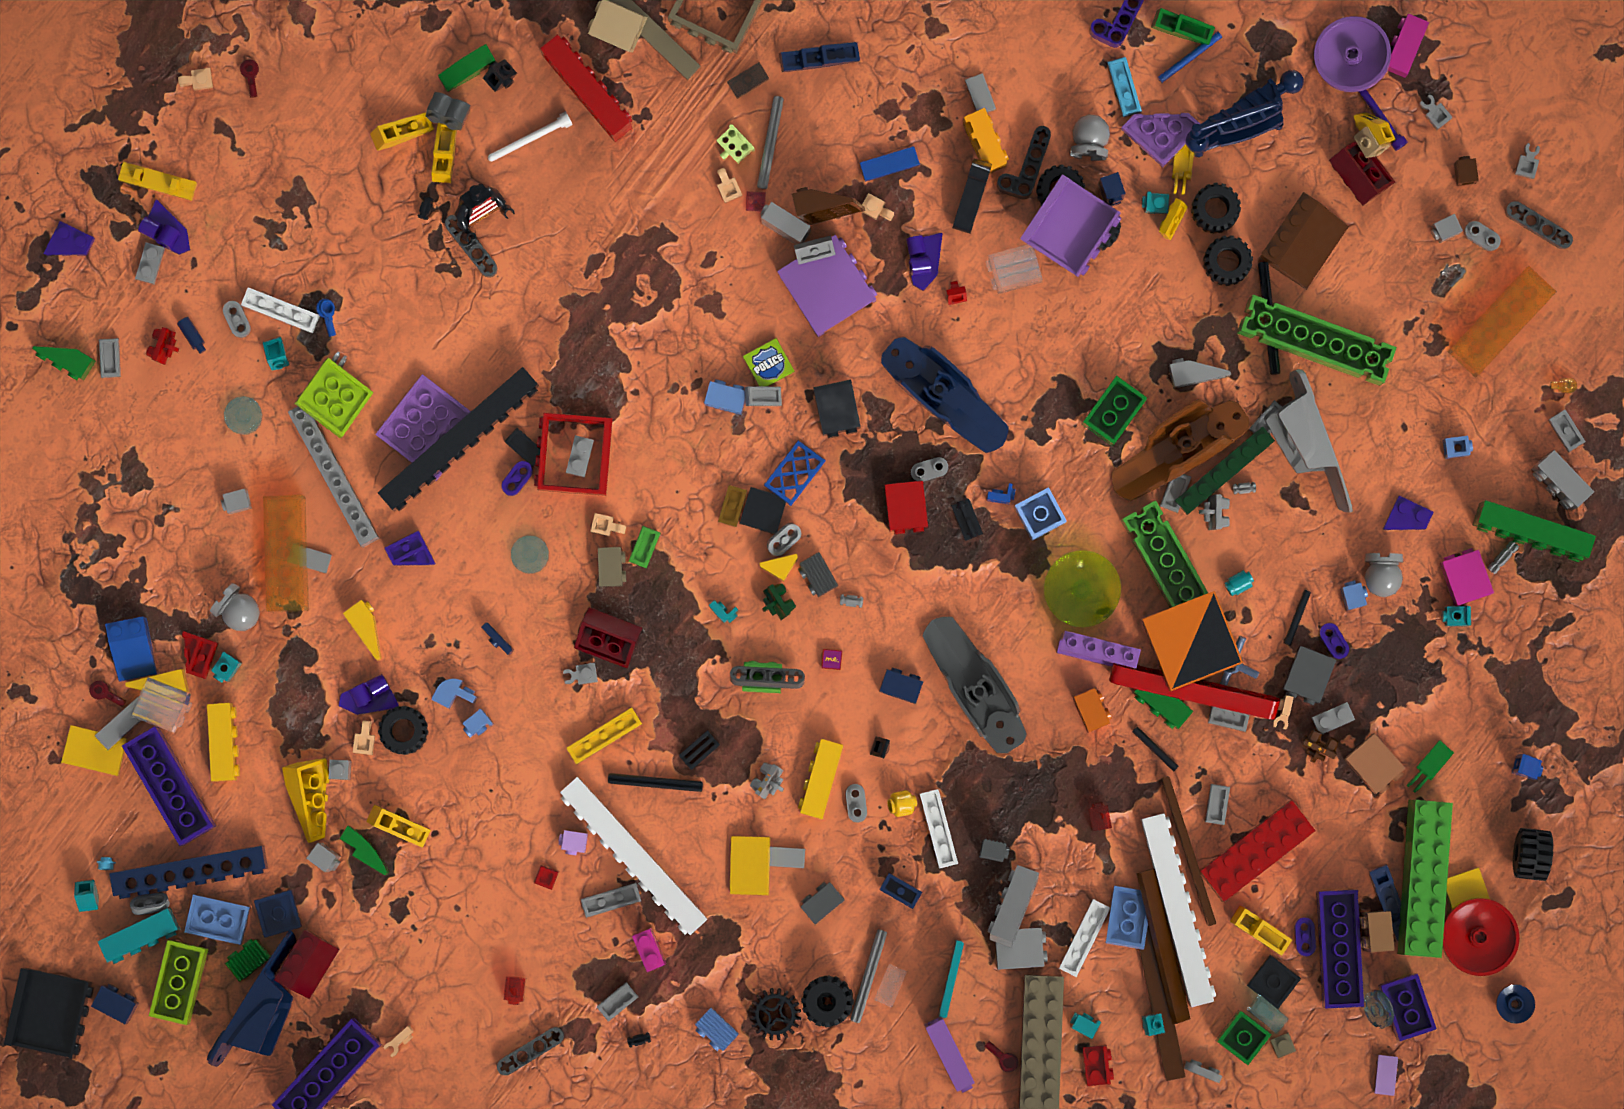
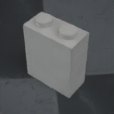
M773 202L769 206L765 205L760 213L763 225L795 245L804 243L811 232L810 225Z
M1041 927L1019 929L1012 948L995 942L997 969L1044 967V962H1048L1047 951H1043V943H1046V932L1042 931Z

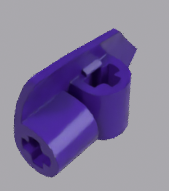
M155 200L148 217H144L141 221L138 231L156 240L159 245L178 255L190 251L187 229L158 200Z
M942 233L925 237L919 235L906 239L910 256L909 269L912 284L922 291L938 275Z
M383 674L341 694L339 707L357 715L393 709L399 706Z

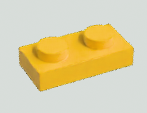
M1176 198L1174 203L1169 206L1168 214L1160 224L1159 233L1168 240L1172 239L1188 208L1180 199Z

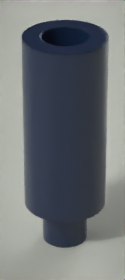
M185 317L180 320L177 325L192 349H197L199 354L205 352L206 349L203 346L205 342L190 318Z

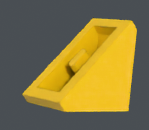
M793 554L761 562L760 567L784 582L796 563L798 556Z

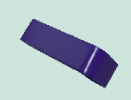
M1124 0L1113 24L1103 19H1096L1091 24L1090 35L1110 47L1117 48L1121 46L1144 0H1134L1138 5L1135 8L1128 6L1127 2L1130 0ZM1126 17L1129 23L1123 25L1120 23L1119 18ZM1100 25L1103 27L1104 31L1102 33H1096L1094 31V26ZM1116 33L1120 35L1121 40L1115 42L1111 39V35Z

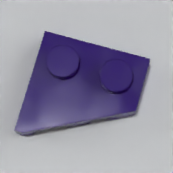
M60 221L43 254L47 256H87L95 238Z
M1398 496L1383 530H1425L1434 512L1404 497Z
M419 531L385 547L394 566L436 564Z

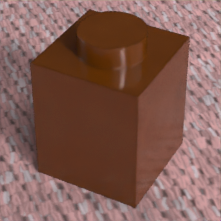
M1470 156L1459 157V160L1454 163L1457 186L1476 184L1479 181L1476 158L1470 159Z

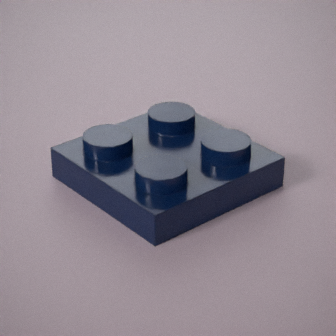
M292 890L254 901L264 938L302 927Z

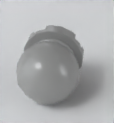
M1089 114L1081 117L1076 122L1073 128V140L1076 145L1071 147L1070 156L1077 159H1082V156H1089L1091 161H1102L1108 158V150L1104 146L1109 141L1110 130L1109 125L1104 119L1098 115Z
M1380 553L1365 554V562L1370 564L1364 577L1369 591L1383 598L1396 594L1403 581L1402 571L1398 567L1399 563H1403V554L1389 553L1388 557H1380Z
M232 583L224 590L223 594L225 596L220 602L215 601L210 612L215 617L222 615L223 622L229 628L236 631H246L257 623L260 614L259 606L253 597L247 594H239L240 587Z

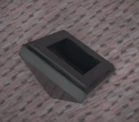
M876 736L870 755L884 759L889 752L890 740Z

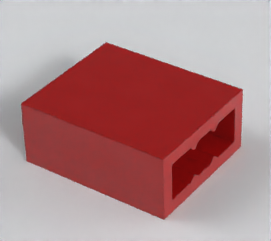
M923 481L885 485L889 531L894 532V535L905 534V530L912 529L913 533L924 532V528H928Z

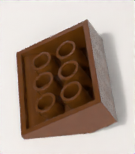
M808 187L797 189V193L792 194L797 217L810 225L866 211L865 207L853 198L808 189Z
M1303 192L1259 259L1268 262V265L1307 290L1349 226L1320 202Z

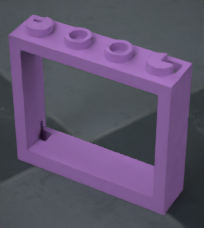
M938 1017L924 1024L957 1092L961 1090L964 1093L973 1088L972 1084L975 1082L943 1018Z

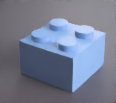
M1049 487L1014 506L1032 541L1067 522Z

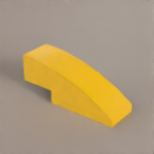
M438 123L431 175L432 182L451 183L457 130H451L443 123Z
M1242 906L1238 907L1229 921L1281 956L1292 941L1291 938Z

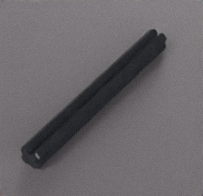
M613 773L608 775L609 784L702 792L703 782Z

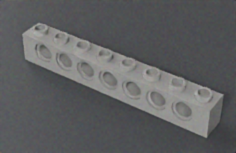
M298 406L288 411L360 546L364 548L380 539L316 420Z

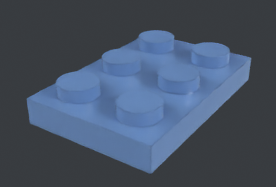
M1114 886L1105 943L1144 950L1148 919L1141 890Z
M193 895L184 933L242 945L250 907Z

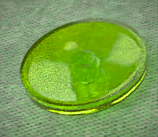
M1080 550L1063 555L1050 567L1045 578L1044 596L1047 606L1056 618L1073 627L1084 628L1100 624L1114 612L1120 600L1121 582L1115 567L1105 557L1092 551Z

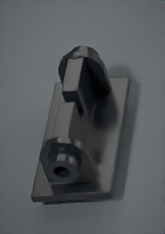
M969 499L951 505L965 541L983 534Z

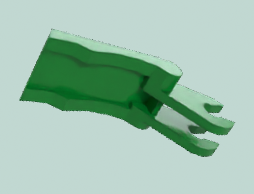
M1439 740L1417 765L1416 768L1419 772L1411 779L1407 786L1410 787L1421 774H1424L1426 777L1413 790L1414 793L1418 791L1428 779L1432 780L1454 752Z

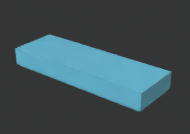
M1126 57L1107 62L1123 117L1142 112Z

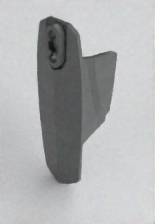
M940 617L932 620L926 627L923 638L947 681L952 695L973 728L997 753H1008L1021 745L1027 733L1018 715L1020 713L1019 704L991 660L985 658L976 649L953 617ZM996 722H1003V728H997ZM1007 737L1013 738V744L1010 745L1006 742Z

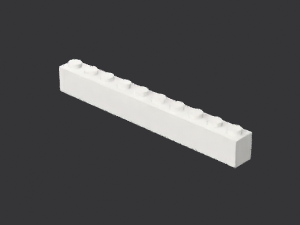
M578 777L560 792L563 795L560 799L567 806L571 804L574 807L575 811L573 813L580 820L584 819L588 823L586 827L593 835L597 833L602 838L599 841L606 849L610 847L615 852L612 856L619 863L623 861L626 864L627 868L625 870L632 877L637 876L640 880L638 884L645 892L649 890L654 895L652 897L653 901L658 906L662 904L667 909L664 913L671 920L675 918L678 921L679 925L677 927L685 935L687 933L691 935L708 920Z
M1163 813L1140 819L1153 869L1156 872L1190 1007L1214 1002L1213 997H1216L1214 986L1209 984L1208 978H1211L1209 967L1204 965L1203 959H1206L1204 948L1199 946L1198 941L1201 940L1199 929L1194 927L1193 922L1196 921L1195 913L1193 910L1190 911L1188 903H1191L1189 892H1185L1183 884H1186L1184 873H1180L1178 867L1181 865L1179 854L1174 852L1173 847L1176 846L1174 835L1170 836L1168 828H1171L1169 816L1165 817Z

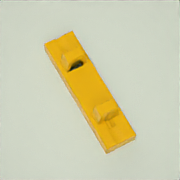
M123 162L118 180L121 182L190 201L193 199L197 186L195 181ZM142 172H144L143 178H142V181H141V180H140V175H141Z

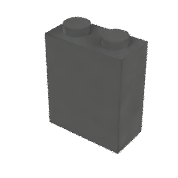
M1299 646L1282 690L1286 691L1285 695L1294 698L1297 696L1304 698L1303 702L1310 705L1320 703L1336 659Z

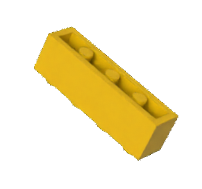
M233 703L207 704L211 781L237 780V776H240L239 764L236 765V757L239 756L238 745H235V738L238 737L237 726H234V718L237 717L236 707H233Z
M821 739L820 743L816 742L813 752L817 754L815 761L811 760L808 770L812 772L810 780H805L803 790L806 791L805 798H800L798 809H801V814L823 820L843 749L842 744Z

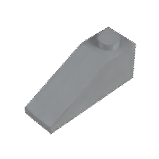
M1183 358L1173 360V364L1168 366L1173 389L1222 379L1231 375L1229 370L1190 360L1184 361Z

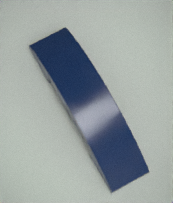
M1385 864L1369 871V875L1383 911H1391L1393 934L1398 941L1399 925L1401 924V900L1394 886V880L1389 868Z

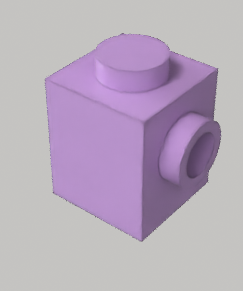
M564 830V834H560L559 845H562V850H566L565 854L577 855V852L585 853L588 834Z

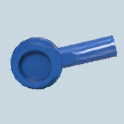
M321 299L316 305V311L320 317L324 318L329 337L335 336L336 332L332 318L335 306L332 301Z

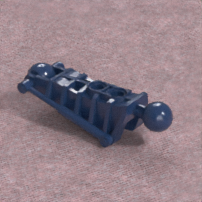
M1288 70L1282 74L1280 83L1277 85L1270 78L1265 86L1259 87L1234 103L1231 108L1220 110V113L1209 116L1208 120L1201 124H1194L1185 139L1188 149L1194 152L1195 157L1199 158L1203 156L1204 151L1219 146L1237 144L1274 129L1281 130L1284 125L1281 95L1285 92L1290 94L1299 92L1304 85L1302 74L1297 70Z

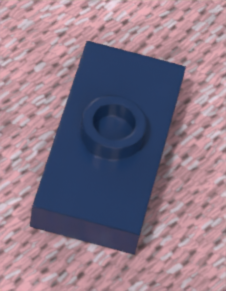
M485 623L481 627L491 637L489 641L495 648L500 646L507 655L513 652L514 649L489 623Z

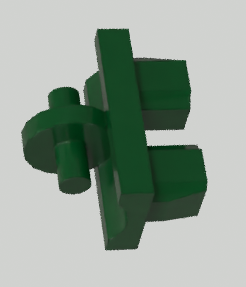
M782 583L775 586L772 584L763 591L766 595V598L763 599L766 605L762 608L763 612L769 610L772 616L777 614L780 620H783L796 608L792 599L786 602L782 600L781 595L786 593V588Z

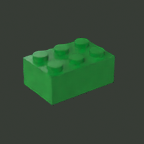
M1116 376L1085 418L1082 425L1113 447L1145 403L1147 397Z

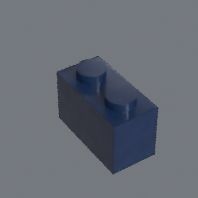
M1119 172L1100 178L1098 187L1103 201L1110 204L1111 207L1121 204L1126 193Z
M892 667L891 671L887 669L879 692L916 704L923 681H920L921 677L910 674L909 677L902 675L901 670Z
M888 873L879 889L912 909L923 893Z
M111 984L101 986L91 1007L123 1024H128L139 1004L135 1001L136 997L125 993V995L119 993V989Z

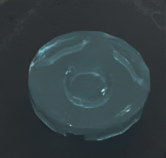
M245 396L237 397L226 406L224 421L234 433L241 435L250 434L261 425L262 409L252 398Z
M524 536L514 543L511 549V559L513 565L519 571L526 574H534L546 566L549 560V550L542 539L536 536Z
M1380 990L1367 993L1364 998V1003L1366 1002L1364 1011L1370 1023L1375 1027H1380L1379 1029L1392 1025L1394 1011L1386 994Z

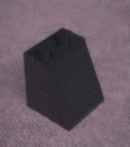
M846 380L813 387L823 436H827L829 439L838 437V433L846 432L847 435L857 433V429H860L861 426L852 381Z

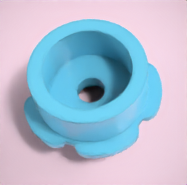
M100 857V861L96 862L99 870H113L114 864H116L110 857Z

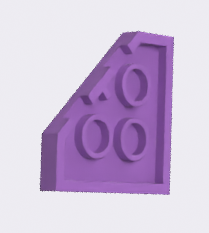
M1189 113L1134 114L1122 126L1121 130L1158 164L1164 167L1186 144L1185 139L1192 130V126L1200 123Z

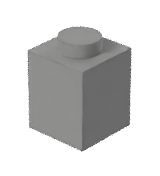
M1455 214L1431 226V234L1439 243L1459 235L1463 231Z
M245 488L222 494L224 498L221 500L222 508L224 511L227 510L228 514L252 509L248 490Z
M330 760L328 779L351 780L352 761Z

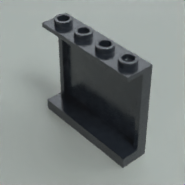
M21 968L4 1045L18 1046L74 1059L76 1055H79L81 1044L78 1043L80 1036H83L85 1031L83 1021L84 1017H87L90 1007L87 1006L88 999L92 998L94 987H91L92 982Z

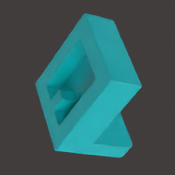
M1147 191L1146 196L1142 197V208H1145V213L1168 214L1169 194H1156Z
M281 337L263 342L266 359L271 370H279L290 365Z
M714 600L709 604L710 609L724 624L727 621L731 623L738 616L736 614L738 612L736 607L726 614L727 608L720 601L717 603Z
M1161 1013L1142 1016L1145 1036L1165 1033Z

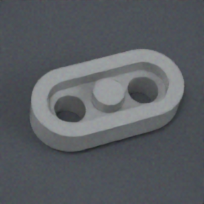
M1478 221L1468 223L1464 229L1466 238L1486 251H1494L1500 245V236ZM1473 227L1478 229L1477 234L1472 232ZM1488 238H1493L1494 244H1490Z
M236 301L227 302L223 307V314L232 333L239 338L248 336L251 326L242 306ZM232 308L237 310L234 315L230 314ZM240 325H244L245 327L244 331L242 332L238 331V327Z
M941 457L917 463L911 469V477L915 481L923 482L942 477L948 471V463ZM940 463L943 466V468L941 470H937L935 468V465ZM918 469L924 470L922 476L917 474Z
M794 523L784 525L768 540V551L774 556L783 555L801 538V529ZM790 529H793L792 535H788ZM779 542V546L774 548V543Z
M852 784L846 790L847 810L849 818L853 822L858 823L862 822L867 816L865 791L862 786ZM853 790H857L859 792L858 797L852 796L851 793ZM856 809L861 810V815L858 817L854 815V810Z
M154 893L133 898L130 902V907L133 914L144 915L161 912L169 907L170 902L165 893Z
M1193 1059L1190 1062L1186 1061L1185 1070L1220 1083L1222 1075H1219V1070L1209 1067L1208 1070L1202 1068V1063Z

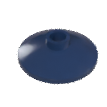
M1522 985L1507 986L1497 997V1011L1507 1022L1515 1024L1525 1022L1534 1013V996L1529 989ZM1513 1000H1516L1518 1002V1005L1515 1008L1511 1005Z

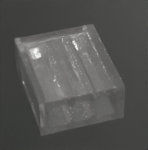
M1029 244L988 255V260L985 261L988 272H992L993 279H990L992 288L997 290L998 294L1043 281L1035 250Z
M148 677L134 705L131 717L175 733L177 727H182L184 723V713H189L192 706V702H189L191 694Z

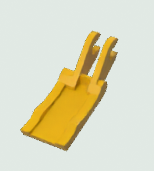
M1186 144L1174 156L1172 178H1174L1173 194L1177 193L1178 179H1183L1181 195H1184L1186 180H1191L1194 152L1189 150Z

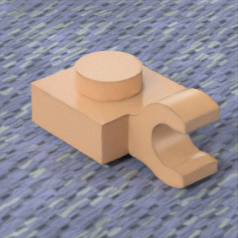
M210 68L191 70L192 76L178 77L180 87L193 85L194 90L213 88Z
M725 168L717 170L722 182L717 187L724 202L727 203L742 196L735 177L729 180Z
M868 193L862 204L866 211L862 213L875 220L880 215L891 221L894 212L883 208L885 202Z
M595 513L590 532L610 536L611 531L625 534L626 526L613 523L614 517Z
M1286 695L1283 699H1280L1278 710H1281L1280 716L1274 719L1273 727L1277 726L1278 721H1283V729H1287L1288 717L1294 697Z
M362 721L361 734L355 733L353 753L373 755L375 736L370 735L372 721Z
M410 1025L407 1026L391 1042L385 1044L383 1048L387 1049L389 1046H392L394 1052L390 1056L397 1055L399 1051L398 1046L402 1042L404 1045L413 1038L411 1034L414 1030Z

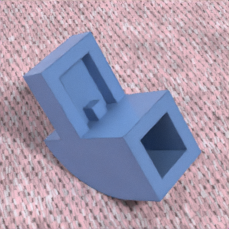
M448 679L437 687L431 700L450 709L456 696L473 704L477 696L474 695L475 691L467 687L461 689L464 681Z

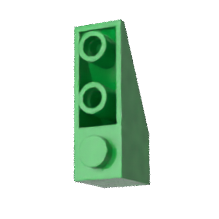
M37 346L32 348L36 351L35 355L44 361L46 358L53 361L52 366L60 371L63 368L69 371L67 375L76 381L79 378L85 380L96 362L77 349Z
M1137 689L1133 692L1136 695L1134 698L1142 705L1146 703L1150 706L1149 711L1156 717L1162 716L1165 719L1164 723L1172 730L1174 727L1179 729L1193 713V710L1180 699Z

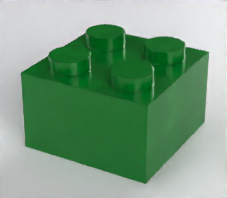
M1238 1010L1215 1041L1243 1063L1249 1065L1272 1034Z

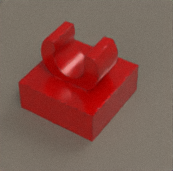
M958 281L950 282L951 289L946 290L948 305L966 302L967 293L965 286L959 287Z

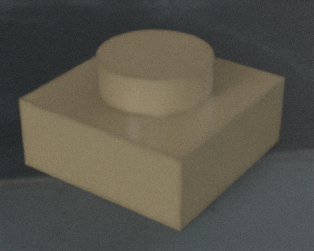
M1289 1033L1270 1040L1277 1058L1296 1051Z

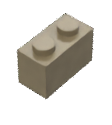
M621 547L598 548L599 587H623V582H626V570L622 571V563H626L625 551H622Z

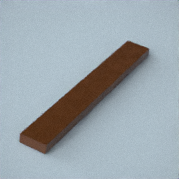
M1169 776L1161 778L1207 925H1215L1216 920L1171 779Z
M1149 869L1137 873V878L1172 1023L1178 1024L1191 1018L1155 869Z
M1147 926L1144 950L1140 949L1152 1014L1161 1013L1165 1033L1157 1034L1165 1078L1166 1081L1185 1078L1186 1076L1176 1027L1172 1023L1150 928Z

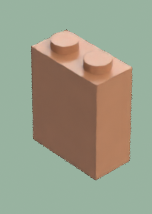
M1375 733L1370 735L1344 758V761L1374 794L1378 792L1380 794L1384 793L1389 788L1388 783L1392 780L1396 782L1404 775L1402 771L1405 767Z

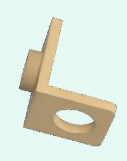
M1364 127L1354 136L1366 158L1379 156L1391 146L1389 143L1379 145L1369 127Z

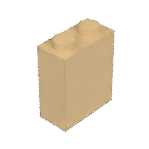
M609 0L599 1L595 8L596 16L589 22L588 34L633 53L648 17Z

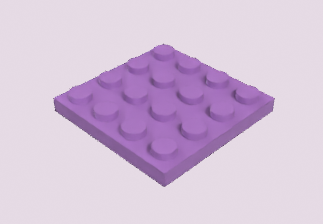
M422 374L375 435L410 462H413L471 411ZM442 472L435 476L437 478L435 481L440 478Z

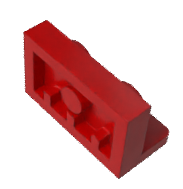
M1106 1045L1082 1047L1087 1086L1110 1085L1111 1080H1114L1113 1068H1109L1108 1062L1112 1060L1111 1049H1107Z

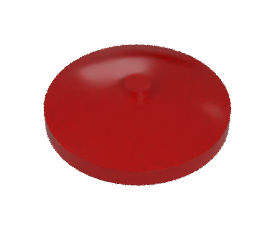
M1483 898L1466 900L1454 907L1444 921V953L1448 960L1464 973L1474 976L1493 975L1506 968L1517 953L1520 941L1518 925L1510 911L1498 902Z

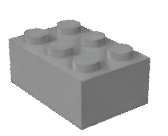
M1555 450L1548 453L1531 469L1534 472L1533 476L1539 482L1543 481L1547 485V491L1552 496L1556 495L1560 499L1559 503L1566 510L1570 509L1572 511L1578 508L1594 493L1591 487Z

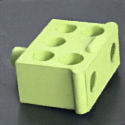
M730 124V128L716 141L725 149L720 156L725 160L730 155L739 164L751 151L754 152L755 148ZM725 138L729 139L727 143L723 142ZM731 145H735L733 150H730ZM737 152H742L741 156L737 157Z

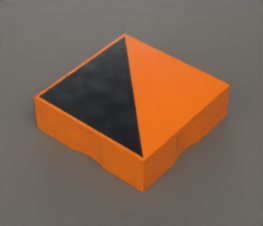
M1215 591L1141 620L1149 642L1156 652L1159 667L1169 692L1243 663Z

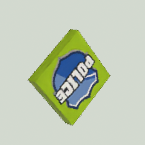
M777 338L743 356L759 386H770L795 372Z

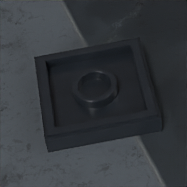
M751 487L740 524L775 534L778 531L786 502L776 494Z
M1269 955L1247 986L1276 1009H1279L1301 978L1273 956Z

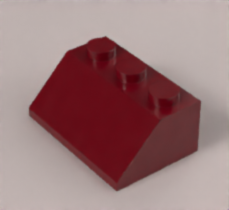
M1356 141L1347 145L1329 159L1333 169L1338 172L1345 185L1350 188L1362 206L1396 183L1376 156L1365 157Z
M589 607L582 620L574 649L628 669L642 627Z
M306 929L299 937L274 980L310 999L340 949Z

